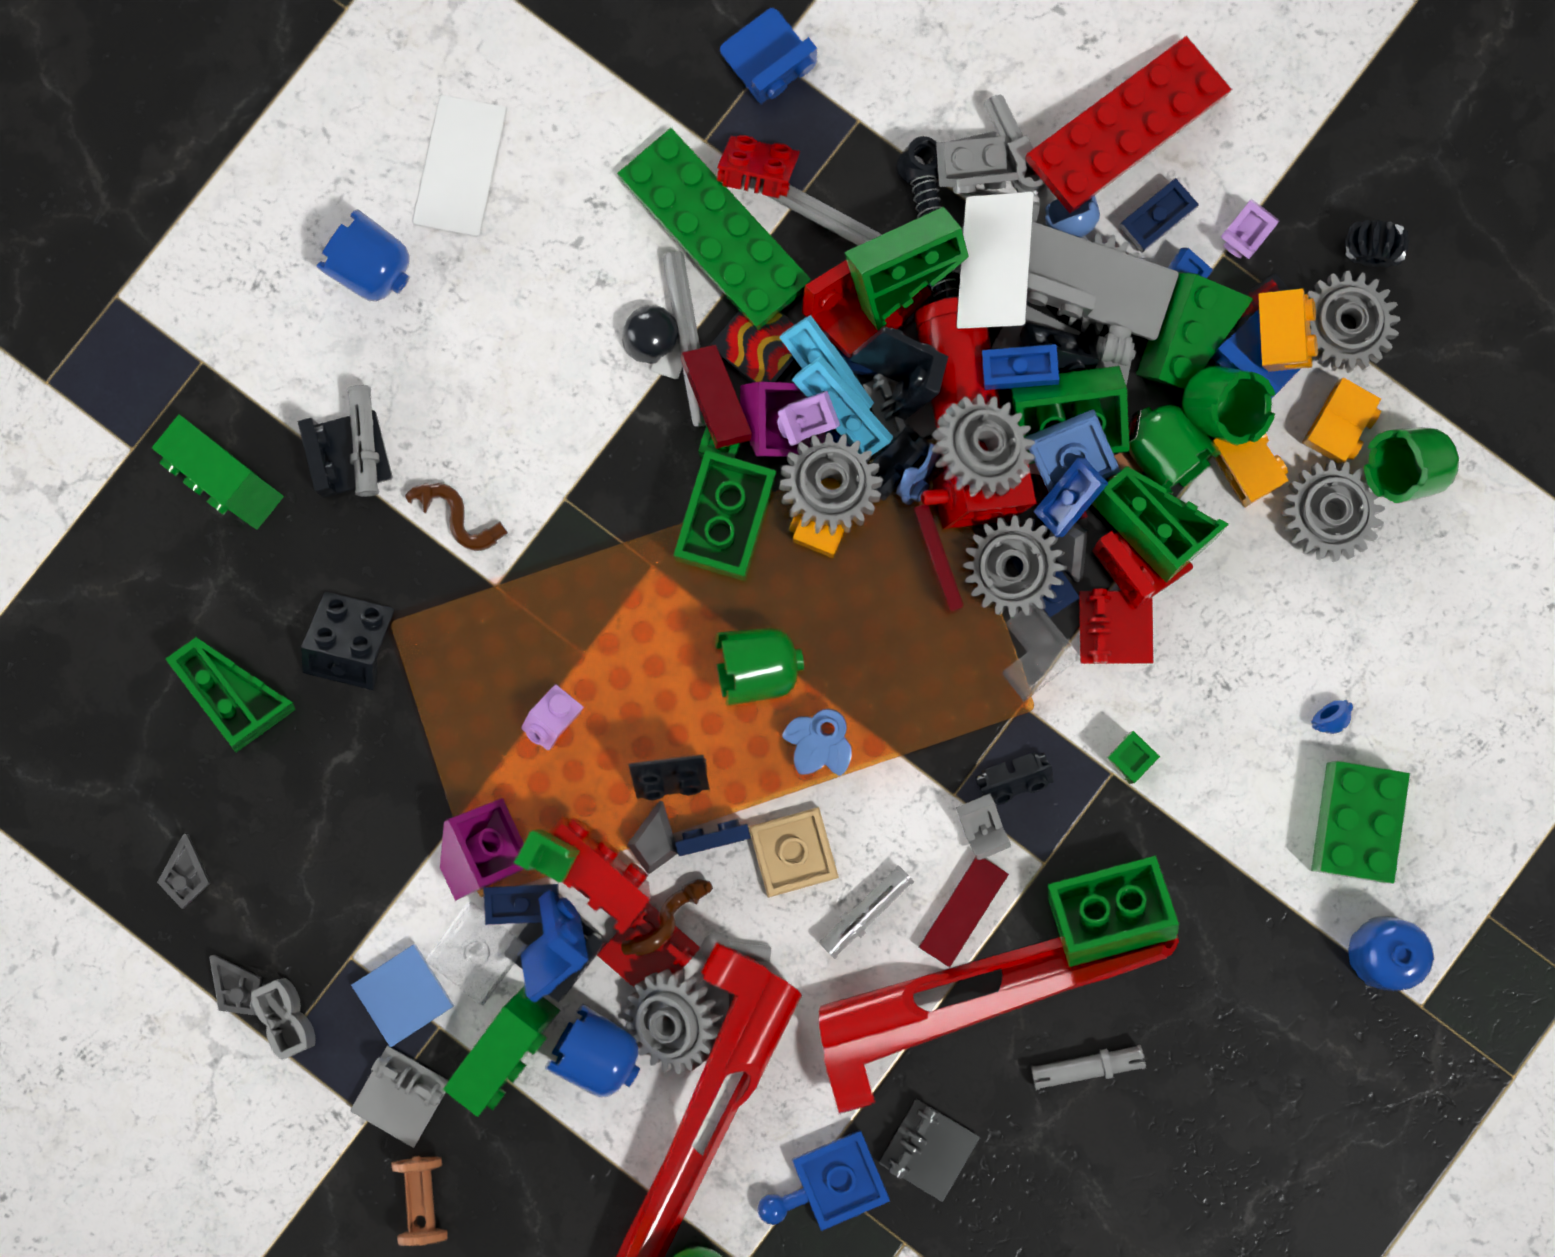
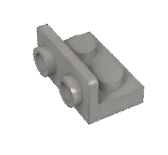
M1005 136L936 143L939 187H953L954 193H969L976 191L975 185L984 184V190L1006 188V181L1018 180V172H1007Z

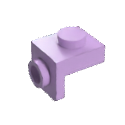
M1251 199L1228 229L1221 235V238L1226 241L1223 246L1237 258H1241L1244 255L1250 259L1280 220Z
M828 391L787 404L778 411L779 417L777 422L779 430L784 438H788L791 446L798 444L803 439L840 426Z
M555 684L528 713L521 728L533 743L543 746L546 750H550L555 745L558 737L580 715L584 707Z

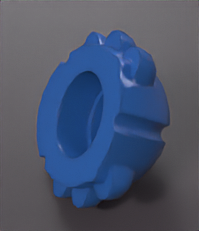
M1338 700L1327 704L1313 717L1311 721L1313 724L1312 728L1328 734H1336L1343 731L1351 721L1352 702L1348 703L1347 700Z

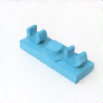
M811 315L780 335L779 338L802 369L822 355L869 408L872 407L874 404L873 400Z
M822 355L795 374L792 381L806 397L828 391L840 426L835 429L841 436L843 434L846 435L847 443L850 446L854 442L860 441L859 454L871 451L872 456L891 442L893 436Z

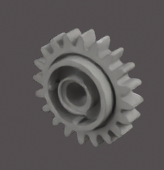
M1346 271L1342 275L1340 282L1333 273L1327 278V284L1320 280L1314 286L1316 292L1309 291L1307 293L1309 299H1314L1316 307V320L1310 321L1311 335H1316L1318 351L1321 353L1318 364L1321 365L1330 358L1333 371L1342 362L1345 364L1347 373L1354 370L1356 362L1362 370H1365L1369 367V359L1374 363H1378L1383 358L1380 351L1387 353L1392 349L1393 346L1388 340L1395 339L1399 332L1390 328V326L1397 324L1400 321V317L1389 314L1397 306V302L1385 303L1384 299L1388 296L1390 290L1386 289L1378 293L1376 291L1379 283L1378 279L1366 285L1365 273H1361L1353 281L1350 271ZM1341 315L1351 316L1355 320L1356 328L1348 329L1344 327L1341 322Z
M978 394L972 400V403L969 398L964 397L958 405L953 403L946 410V414H943L938 419L937 424L940 427L933 432L932 437L940 442L932 448V452L943 454V457L936 463V466L949 467V471L944 478L948 480L956 476L958 478L957 490L968 484L970 486V496L974 497L981 488L985 498H990L995 491L1002 496L1009 490V487L1014 489L1022 482L1021 478H1024L1030 472L1027 465L1034 460L1035 456L1027 452V450L1035 444V441L1023 437L1031 428L1030 426H1018L1017 423L1020 421L1022 414L1017 413L1014 416H1010L1008 414L1010 403H1006L999 409L995 396L987 404L984 403L981 394ZM978 441L985 443L989 452L983 450Z
M827 433L824 443H820L819 439L813 435L810 443L811 448L799 442L797 447L799 455L789 452L787 462L791 466L785 465L781 469V475L788 479L780 481L779 489L789 491L783 496L782 503L794 504L790 510V517L803 514L801 522L803 528L811 521L815 522V533L817 534L821 531L823 525H827L830 534L834 535L839 524L846 533H849L851 520L862 526L865 520L863 513L872 515L875 507L871 502H879L881 493L874 489L881 487L882 478L873 477L879 470V464H867L872 452L866 451L859 454L860 441H856L851 447H848L845 434L841 436L838 443L833 442L831 433ZM826 478H833L838 481L840 487L835 490H829L822 485L821 481Z
M1330 460L1326 463L1325 471L1319 463H1315L1311 466L1312 475L1306 470L1298 474L1302 484L1292 481L1288 485L1295 495L1288 494L1282 498L1285 503L1291 505V508L1282 511L1281 516L1292 518V522L1287 524L1284 530L1297 531V534L1291 541L1292 544L1298 543L1301 540L1305 541L1302 553L1306 554L1316 548V560L1323 559L1327 552H1329L1331 561L1336 562L1340 558L1341 551L1347 560L1354 557L1353 547L1360 552L1368 549L1364 539L1374 541L1378 537L1371 528H1379L1384 524L1382 520L1374 515L1384 511L1385 507L1374 504V500L1379 497L1374 492L1369 491L1367 480L1365 482L1360 480L1363 474L1362 468L1353 474L1349 473V462H1345L1337 470L1334 460ZM1326 503H1334L1339 507V520H1333L1327 516L1325 512Z
M1013 515L1010 526H1008L1004 518L1000 517L997 520V530L989 524L984 525L987 534L986 538L980 535L973 536L979 547L978 549H966L968 554L974 556V561L964 563L963 567L973 569L974 574L967 577L965 582H977L978 587L973 590L972 596L985 594L982 607L987 608L995 602V614L1001 615L1006 606L1009 608L1010 617H1017L1019 607L1022 608L1026 616L1032 615V603L1040 609L1046 608L1042 597L1045 595L1055 599L1057 595L1051 589V585L1064 584V581L1056 577L1055 573L1067 569V566L1056 563V559L1063 556L1065 552L1064 550H1052V546L1058 541V537L1052 536L1045 539L1044 535L1048 529L1046 525H1042L1034 531L1035 521L1032 518H1028L1022 527L1019 516ZM1013 556H1018L1023 562V571L1017 577H1012L1006 569L1008 560Z
M666 969L659 974L655 972L645 977V980L635 985L636 992L628 996L629 1001L634 1005L625 1009V1013L634 1018L633 1021L626 1024V1028L636 1030V1035L633 1037L636 1043L641 1042L643 1045L639 1055L642 1056L649 1052L651 1054V1066L662 1061L663 1072L674 1068L677 1074L682 1073L686 1069L692 1071L708 1060L715 1043L714 1038L720 1032V1029L713 1026V1023L721 1018V1015L710 1012V1008L716 1004V1001H706L704 999L708 988L703 987L696 990V977L693 976L684 982V974L681 970L672 975L670 970Z

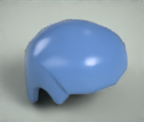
M1095 196L1071 214L1058 199L1045 207V221L1048 227L1080 238L1093 231L1100 219L1099 206Z

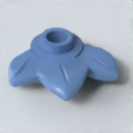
M934 444L930 445L928 455L919 469L910 467L904 471L896 493L902 497V502L907 505L914 501L920 502L921 493L928 491L929 483L926 481L935 469L941 455L932 452Z
M822 709L813 717L799 716L787 725L782 737L786 741L797 745L794 753V764L799 774L813 773L824 765L838 776H841L847 770L852 757V747L845 738L847 724L840 712L834 709ZM824 722H830L835 730L831 734H826L822 731L821 725Z

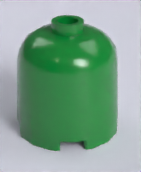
M1210 366L1198 371L1189 380L1183 392V412L1200 431L1208 436L1233 445L1244 444L1249 441L1256 442L1268 432L1274 420L1275 413L1271 412V396H1275V390L1269 380L1259 373Z
M1174 405L1160 406L1155 410L1147 407L1142 410L1137 438L1129 442V453L1149 479L1167 488V493L1173 495V491L1170 488L1178 483L1185 488L1211 466L1207 461L1209 456H1214L1215 458L1220 455L1219 448L1186 417L1180 407Z
M1425 427L1393 429L1378 434L1369 443L1368 449H1371L1369 463L1364 465L1367 484L1374 494L1398 504L1429 497L1445 491L1454 482L1457 475L1459 455L1450 437L1439 429Z
M777 628L719 632L716 634L715 647L716 649L722 648L724 663L717 664V672L722 698L726 697V706L779 698L793 690L797 682L798 671L804 670V659L801 648H794L793 641L786 632Z

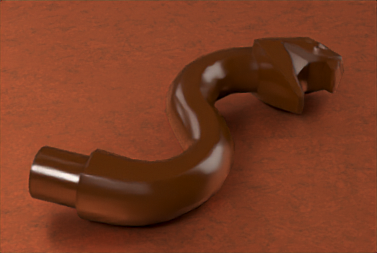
M443 483L421 484L413 487L405 494V498L410 504L413 503V500H420L423 503L424 513H427L433 499L442 498L446 500L450 506L449 523L452 536L457 543L472 551L489 549L497 544V540L508 534L501 522H498L489 529L485 528L478 534H469L464 527L465 507L463 499L449 485Z
M697 879L682 886L681 890L670 896L662 905L659 912L661 925L648 935L635 936L633 939L623 941L621 945L622 952L625 955L635 954L641 956L660 948L670 938L675 929L674 913L685 903L698 904L699 899L710 893L713 889L711 882Z

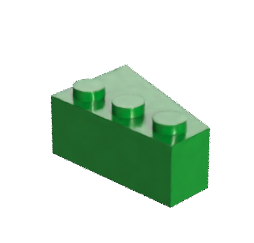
M944 207L845 252L861 309L878 331L887 324L885 319L898 308L903 306L906 309L914 302L912 297L929 283L933 287L969 257L962 228Z
M1178 272L1179 275L1158 337L1154 341L1148 340L1136 375L1163 386L1184 390L1189 380L1206 366L1254 298L1200 275Z
M180 414L152 447L154 451L163 457L159 464L175 476L182 472L187 476L183 483L198 495H201L203 491L208 493L210 497L206 502L217 511L225 515L229 510L256 530H258L284 497Z
M1128 466L1108 482L1109 484L1092 503L1166 583L1213 543L1229 525L1221 519L1216 521L1197 510V505L1189 501L1185 503L1167 493V488Z
M197 637L166 658L170 667L235 753L296 710L292 701L275 692L258 678L253 677L235 665L234 662Z
M524 985L504 1005L442 1090L477 1117L486 1107L493 1111L506 1094L501 1088L508 1080L514 1083L527 1066L522 1061L528 1053L534 1056L547 1039L543 1033L561 1010L544 997L536 1002L531 1001L527 998Z

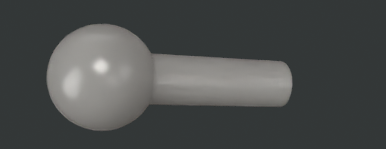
M718 933L708 935L701 945V951L706 960L716 942L726 947H731L742 955H747L755 960L770 961L771 957L770 946L733 943Z

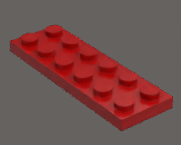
M1186 35L1028 152L1024 159L1071 214L1228 96L1232 89Z

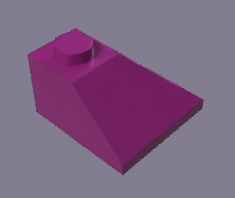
M755 382L740 386V405L752 432L749 442L756 456L787 457L789 452L799 455L797 451L798 444L792 446L789 444L788 438L782 436L777 422L780 409L787 404L807 398L795 383ZM825 432L815 435L820 443L825 442ZM811 437L803 439L801 441L802 443L807 445V447L811 448Z
M503 798L444 822L440 869L455 901L524 870L522 867L514 864L524 842Z

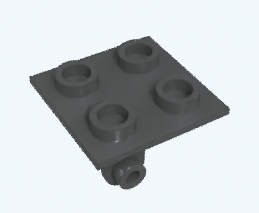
M915 1099L880 1159L879 1164L889 1169V1172L896 1177L907 1180L943 1202L980 1137L920 1100Z

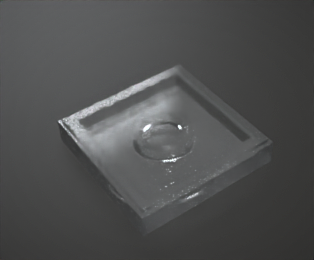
M468 901L425 961L478 1004L484 1005L528 945L501 924L485 925L484 910L475 903Z

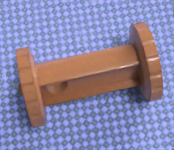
M415 1156L411 1159L392 1162L393 1172L404 1173L408 1232L397 1236L398 1245H427L448 1239L447 1230L436 1228L431 1170L442 1166L441 1157ZM419 1215L426 1219L425 1227L418 1226L417 1217Z

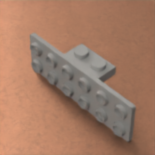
M1032 221L1027 286L1028 302L1039 306H1046L1047 304L1059 308L1061 313L1073 318H1081L1082 316L1108 326L1127 327L1132 330L1131 334L1151 341L1157 339L1179 275L1177 271ZM961 264L957 266L954 270H952V272L960 274Z

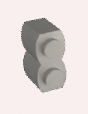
M278 979L252 991L251 1000L254 1011L258 1018L267 1025V1039L277 1057L284 1060L315 1046L313 1026L309 1019L300 1012L301 1005L298 992L288 979Z

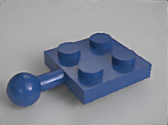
M858 1130L793 1158L792 1161L803 1188L783 1197L776 1194L766 1195L760 1200L757 1210L763 1222L775 1225L784 1220L787 1211L810 1202L822 1231L885 1204L890 1199L861 1130Z

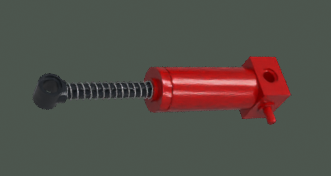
M927 136L916 137L897 160L899 174L907 181L908 185L914 186L912 192L916 195L914 197V201L917 203L915 209L919 212L917 219L919 216L922 217L942 208L939 206L941 199L937 196L939 189L935 186L939 179L937 142ZM915 156L920 157L924 164L918 162ZM952 271L931 288V291L935 294L933 300L936 302L923 306L915 313L919 342L929 344L936 351L949 356L939 395L931 400L936 429L940 427L937 424L938 419L943 414H946V410L953 403L958 405L964 397L969 398L972 403V400L978 394H981L984 403L987 404L995 396L997 398V407L999 409L1003 407L1000 389L985 390L982 350L992 349L988 328H957L959 297H957L956 291L958 288H955L954 282H956V279L953 278L954 272ZM978 441L980 447L989 452L986 444ZM944 466V472L933 480L935 490L923 491L921 493L923 505H938L942 529L995 524L1000 517L1004 518L1006 522H1010L1013 515L1019 516L1036 504L1030 472L1024 478H1021L1022 482L1014 489L1009 487V490L1004 495L1000 496L995 491L990 498H985L982 488L974 497L970 496V486L968 484L957 490L958 478L954 476L946 480L944 477L949 471V467Z

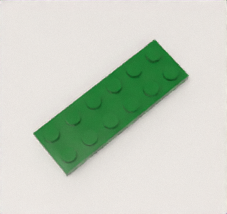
M669 128L617 173L619 179L757 331L803 293L805 285L812 281L728 188L723 186L722 182L717 181L716 175L672 128Z

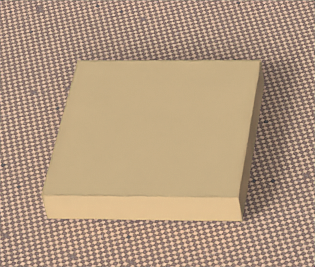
M819 807L749 826L768 898L839 878Z

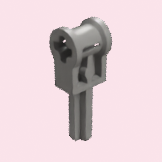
M1001 94L992 96L985 101L984 106L998 135L1005 136L1006 159L1012 171L1018 172V180H1013L1014 187L1018 193L1033 192L1034 196H1036L1043 190L1045 183L1039 176L1036 181H1033L1031 177L1024 178L1026 171L1030 175L1036 174L1024 159L1027 153L1034 148L1028 136L1022 135L1004 96Z

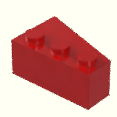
M562 815L549 833L580 850L565 881L562 883L568 888H575L589 899L587 904L594 911H598L601 908L618 922L614 928L623 934L651 900L649 881L646 880L648 874L635 863L631 862L628 866L617 858L619 852L608 842L602 840L598 843L588 835L590 830L578 819L572 818L569 821Z

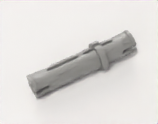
M355 385L347 389L349 393L353 453L350 454V463L354 465L355 495L368 497L379 494L376 470L379 454L375 452L371 387Z
M899 865L849 914L845 912L841 916L843 920L823 940L819 941L822 947L834 959L857 936L862 938L866 934L864 929L887 909L910 884L914 883L913 879ZM892 887V890L871 910L868 909L888 888ZM862 914L865 915L846 935L840 937Z
M1137 1045L1136 1047L1110 1052L1106 1048L1099 1050L1100 1054L1040 1066H1031L1035 1089L1040 1090V1088L1101 1076L1110 1079L1116 1073L1146 1069L1145 1061H1143L1142 1047Z

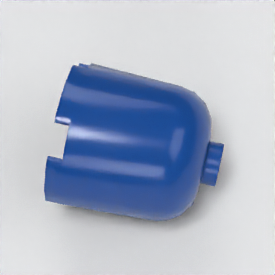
M359 209L353 211L350 217L354 221L348 228L343 224L338 227L322 254L328 257L325 262L320 261L317 264V268L368 301L382 300L392 291L399 294L410 279V276L405 273L409 266L410 258L406 246Z
M1390 916L1374 917L1362 924L1358 931L1354 932L1351 936L1348 947L1349 962L1358 977L1368 986L1381 990L1400 991L1409 990L1417 986L1431 972L1434 961L1433 946L1426 933L1414 923Z
M582 1004L576 1012L581 1015V1018L577 1019L574 1024L569 1021L551 1052L557 1056L556 1061H548L545 1069L592 1095L609 1097L618 1092L623 1084L630 1087L640 1071V1067L635 1065L639 1054L638 1045L630 1033L590 1007Z

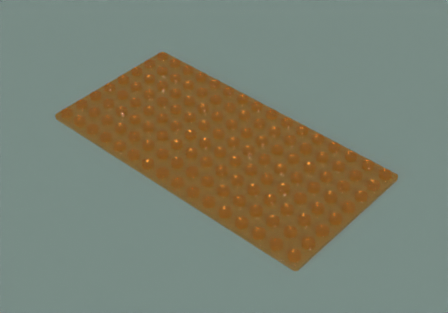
M935 438L926 440L930 445H936L939 442ZM876 458L870 459L867 464H871ZM925 459L916 467L917 469L922 466ZM935 467L926 481L929 483L928 490H935L933 480L944 472V467ZM896 488L884 501L880 499L879 502H871L875 507L874 513L872 515L863 513L865 520L862 526L851 520L850 532L846 533L844 531L833 558L793 543L795 533L789 531L793 517H790L789 514L794 504H783L782 498L789 491L778 490L772 492L746 581L675 561L673 555L683 525L681 523L393 621L391 629L452 816H458L503 798L524 843L531 830L543 829L549 833L563 815L569 821L572 818H576L590 830L588 835L598 843L604 840L618 852L630 849L627 844L659 801L664 802L674 834L1032 711L1034 702L1003 614H995V602L987 608L982 607L985 594L972 596L973 590L978 587L977 582H965L967 577L974 574L973 569L963 567L964 563L974 561V556L968 554L966 549H978L979 547L973 538L975 534L972 526L942 529L938 505H929L964 604L960 612L951 615L947 613L912 514L915 507L923 504L921 501H914L910 505L903 503L902 497L896 493ZM777 628L786 632L792 639L794 648H801L804 659V670L798 671L797 682L793 690L779 698L726 706V697L722 698L717 672V664L724 663L722 648L716 649L715 647L716 634L719 632ZM556 684L584 708L580 715L558 737L555 745L550 750H546L543 746L533 743L521 727L532 708ZM822 709H834L843 715L847 724L845 738L852 747V757L847 770L841 776L833 773L826 765L810 774L802 775L797 772L794 764V753L797 745L786 741L782 737L787 725L799 716L813 717ZM824 722L821 725L822 731L826 734H831L835 730L830 722ZM704 755V758H706L710 790H703L691 796L679 793L665 795L658 800L637 799L629 769L630 763ZM524 869L488 887L521 886L548 876L537 870ZM484 889L477 891L481 897H484Z

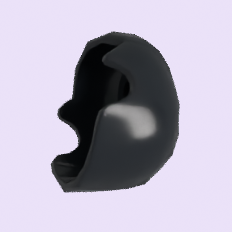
M646 305L637 309L627 318L623 328L622 342L626 353L637 362L657 363L663 356L674 349L679 333L676 320L665 308L657 305Z

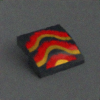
M738 311L709 345H716L721 359L736 369L750 383L780 382L797 362L779 338L783 332L795 325L782 312H779L757 331L747 318Z

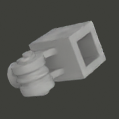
M1110 326L1109 333L1105 334V337L1099 336L1094 344L1099 358L1096 369L1120 366L1125 384L1127 385L1131 361L1134 359L1136 352L1134 350L1135 343H1132V330L1123 326Z

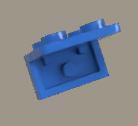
M775 8L765 11L725 41L720 47V53L760 105L769 98L774 99L779 96L790 82L797 77L801 78L807 75L817 63V47L809 37L802 42Z
M1259 310L1227 339L1211 357L1215 362V366L1259 373L1269 380L1275 390V395L1300 370L1268 372L1262 366Z
M550 889L538 898L544 934L529 945L521 954L526 995L533 1002L538 1001L544 995L550 994L559 983L572 973L579 971L584 963L588 961L580 913L577 912L570 900L565 897L561 899Z

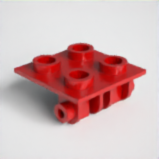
M746 135L731 136L717 166L719 169L717 181L723 182L725 187L741 190L743 178L746 175L744 191L748 192L753 176L757 177L755 194H759L762 179H764L762 195L780 199V196L787 197L790 188L789 180L800 151L793 150L788 145L782 143L770 145L757 142L755 138Z
M1107 589L1079 591L1080 664L1154 663L1153 597L1135 609L1122 591H1107Z
M649 902L623 934L617 931L597 954L599 958L633 988H635L637 983L645 980V977L655 972L659 974L669 969L673 975L682 970L701 948L675 925L672 935L660 948L641 956L635 954L625 955L621 949L623 941L633 939L635 936L648 935L661 925L659 919L660 911Z

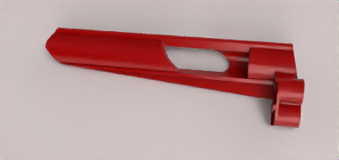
M1178 934L1177 938L1072 967L1068 965L1061 939L1058 937L821 1005L819 1009V1029L824 1047V1062L839 1114L875 1103L864 1064L1069 989L1108 979L1166 959L1167 956H1170L1176 950L1179 943ZM1002 968V982L999 991L933 1011H926L918 1007L914 1002V993Z
M718 942L715 943L701 971L704 975L702 979L735 994L668 1153L624 1239L617 1257H665L738 1108L749 1099L757 1088L802 997V994L794 986L771 973L755 959L742 955L737 950L726 947ZM736 1072H744L703 1155H701L692 1144L726 1076Z

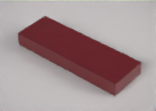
M712 345L682 352V365L716 449L750 441L752 432L717 346Z
M929 505L917 506L913 509L912 514L947 613L951 615L960 612L964 604Z
M975 857L918 947L950 968L1009 874L987 859L978 860Z

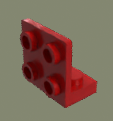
M847 259L805 285L802 313L806 317L811 315L826 337L846 357L851 358L852 353L878 330L861 309ZM895 311L885 319L887 324L884 327L896 329L902 325L903 318Z
M1110 531L1099 539L1092 550L1135 609L1193 569V565L1190 562L1166 583L1118 532L1114 534Z

